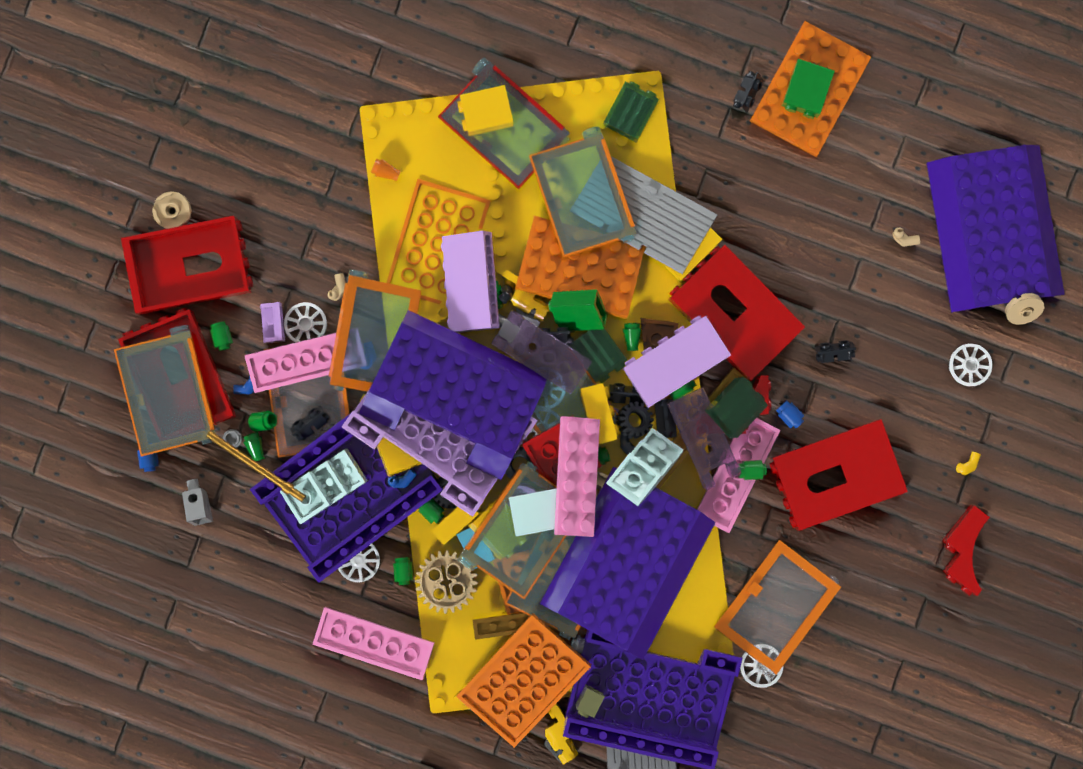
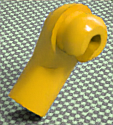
M972 451L969 461L964 464L958 463L956 471L962 475L975 471L981 454Z

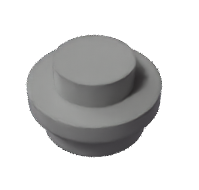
M230 429L224 433L223 439L237 448L242 442V435L239 431Z
M577 635L576 638H572L570 646L578 653H582L585 638Z

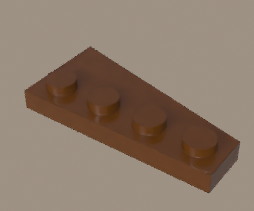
M640 318L644 350L650 346L652 349L659 346L657 342L666 336L669 339L675 336L674 331L678 329L679 323Z

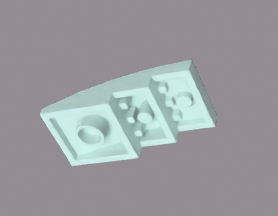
M651 428L645 438L627 455L606 484L639 506L671 469L684 450Z
M344 449L330 460L325 461L292 483L295 489L306 495L303 502L290 494L287 495L282 491L280 493L298 522L302 524L368 480L349 450Z
M557 488L509 497L516 536L555 529Z

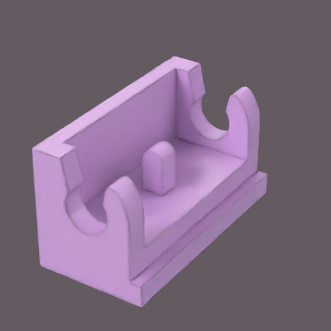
M282 303L261 304L263 343L285 342Z

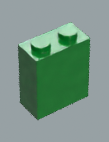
M798 59L781 106L785 107V110L789 112H801L807 118H818L835 71Z
M597 289L553 292L548 307L558 327H569V331L605 329L608 314L605 311Z

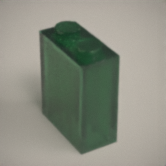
M625 81L603 125L637 143L659 99L655 93L649 90L645 92L639 89L640 86L632 81L629 83Z
M605 329L589 330L576 339L574 344L569 346L595 383L598 381L603 383L610 378V372L613 370L618 372L626 366L624 364L627 361L626 357Z
M739 377L735 378L705 409V412L731 439L738 438L768 404L764 401L765 398L753 389L752 383L748 379Z

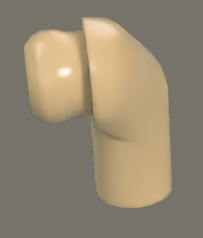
M896 228L893 232L894 240L901 246L920 244L919 235L907 236L902 228Z
M344 273L334 275L336 286L329 290V299L337 301L343 296L345 287Z

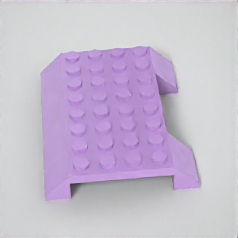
M367 392L356 409L352 411L344 422L342 428L372 449H375L383 438L402 449L447 480L448 483L440 495L473 517L497 481V478L466 464L475 443L405 410L395 430L364 417L359 412L368 394ZM532 416L517 450L538 421Z

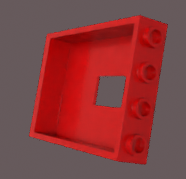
M229 216L121 238L135 313L141 315L251 293V287H254L252 277L248 276L247 269L250 268L248 257L244 256L246 244L244 238L241 239L240 231H243L241 220H237L235 216ZM210 252H216L221 256L222 264L219 269L186 276L183 258Z
M723 245L721 248L717 246L710 252L712 257L708 261L703 259L696 266L698 270L694 274L690 272L683 279L685 283L681 287L677 285L669 293L671 297L668 300L689 322L699 315L701 318L706 316L731 354L726 360L745 376L748 381H752L805 326L726 245ZM723 285L727 287L747 308L735 321L713 301L711 291L715 286Z
M180 309L172 317L168 315L158 319L157 323L153 325L151 323L140 326L141 330L125 332L122 334L123 337L118 339L121 347L191 331L214 425L236 416L192 310ZM183 343L171 346L178 350L189 378L174 385L171 384L160 357L163 348L127 356L130 370L140 394H143L145 406L160 442L205 430Z
M882 419L771 458L772 462L769 463L772 473H776L778 478L776 481L779 492L782 491L785 498L782 499L784 507L790 511V524L792 528H796L798 531L908 492ZM841 465L847 483L819 493L809 490L807 481L811 475Z

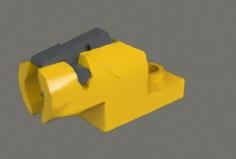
M505 270L502 278L505 279L504 283L514 288L518 276ZM517 289L514 292L511 302L516 307V313L542 323L549 312L548 305L540 297L536 298L535 294Z
M556 703L548 713L552 719L556 718L557 720L545 727L546 741L544 745L560 763L565 764L575 758L578 752L575 749L573 740L563 737L565 715Z

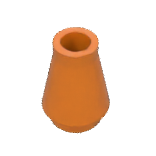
M376 158L371 173L375 174L376 177L397 181L400 170L385 160Z

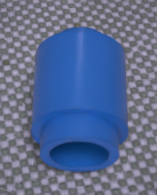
M786 400L776 410L778 416L790 429L793 426L797 428L804 422L802 419L804 414L792 402L789 403Z
M137 451L140 469H144V472L155 471V467L159 466L157 453L141 457L140 451Z

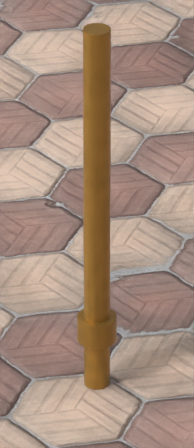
M211 430L206 435L208 439L282 488L281 491L285 494H290L303 502L306 495L295 489L292 483L289 481L285 482Z

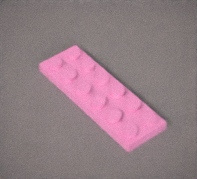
M358 327L349 330L342 371L367 366ZM336 333L245 355L254 393L329 375Z
M746 415V418L749 420V428L746 430V434H734L697 508L698 511L716 522L715 527L727 533H730L756 481L739 479L737 472L738 463L762 460L764 464L780 432L779 429L752 415Z
M566 416L560 418L554 535L594 537L600 419Z
M324 607L313 641V645L419 680L424 679L435 642Z

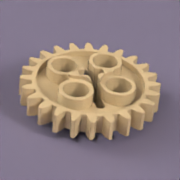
M448 550L445 556L442 555L441 551H438L437 558L434 554H431L432 560L430 561L425 558L424 561L427 565L420 564L419 566L423 571L416 572L420 576V579L415 580L416 583H420L416 590L422 591L418 597L426 598L423 604L431 603L429 609L436 606L437 613L441 608H443L444 614L447 613L448 608L454 613L456 606L459 610H462L461 604L468 605L466 599L474 598L470 592L477 591L472 587V585L478 584V581L473 580L477 573H471L473 567L467 566L469 561L463 562L462 556L457 558L456 551L452 556L449 555ZM441 565L445 566L447 579L452 581L449 583L451 599L448 598L446 585L441 583L444 580ZM456 565L459 568V573L451 575L448 571L449 566ZM433 569L438 570L440 573V578L437 580L430 578V571ZM455 584H461L463 586V592L461 594H455L453 592V586ZM437 588L442 589L445 593L441 599L434 596V591Z

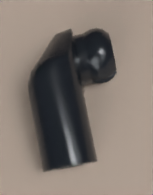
M504 285L501 287L502 294L499 295V299L506 304L509 300L511 301L514 291L510 286Z
M621 431L620 448L628 455L636 446L630 442L628 435H622L624 432Z

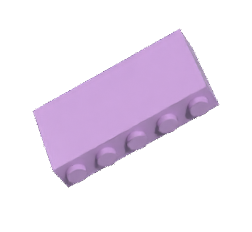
M477 231L442 236L441 249L444 257L443 270L445 271L444 287L447 294L448 328L456 333L500 328L492 232Z
M700 315L690 321L692 325L686 329L684 326L674 331L675 336L670 339L667 336L657 342L659 346L652 349L650 346L642 351V357L637 360L633 357L625 362L626 367L623 370L647 408L731 356L706 316L703 318Z

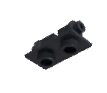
M749 71L748 74H745L740 86L746 90H738L733 100V106L738 109L742 107L745 113H748L749 108H752L756 93L762 88L763 78L759 72L755 74Z
M558 327L557 331H551L550 328H539V332L533 333V335L538 334V338L535 339V345L540 348L554 347L553 339H556V347L570 346L574 344V337H571V333H574L575 330L569 331V327Z
M842 340L836 344L821 343L819 346H814L817 352L816 361L820 363L834 362V355H837L838 361L852 360L855 357L854 350H856L853 342L848 340Z
M622 383L609 384L610 398H608V401L625 404L626 397H630L629 403L639 402L638 404H645L634 386H625Z
M660 400L654 404L657 431L666 438H674L677 436L674 400Z
M320 405L317 408H312L302 420L298 419L295 421L290 430L299 442L301 440L304 441L314 433L311 429L312 425L318 430L328 423L327 420L330 417L326 412L324 413Z

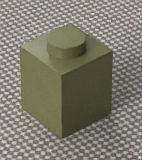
M585 684L575 704L578 713L586 718L589 716L594 718L605 697L603 692Z

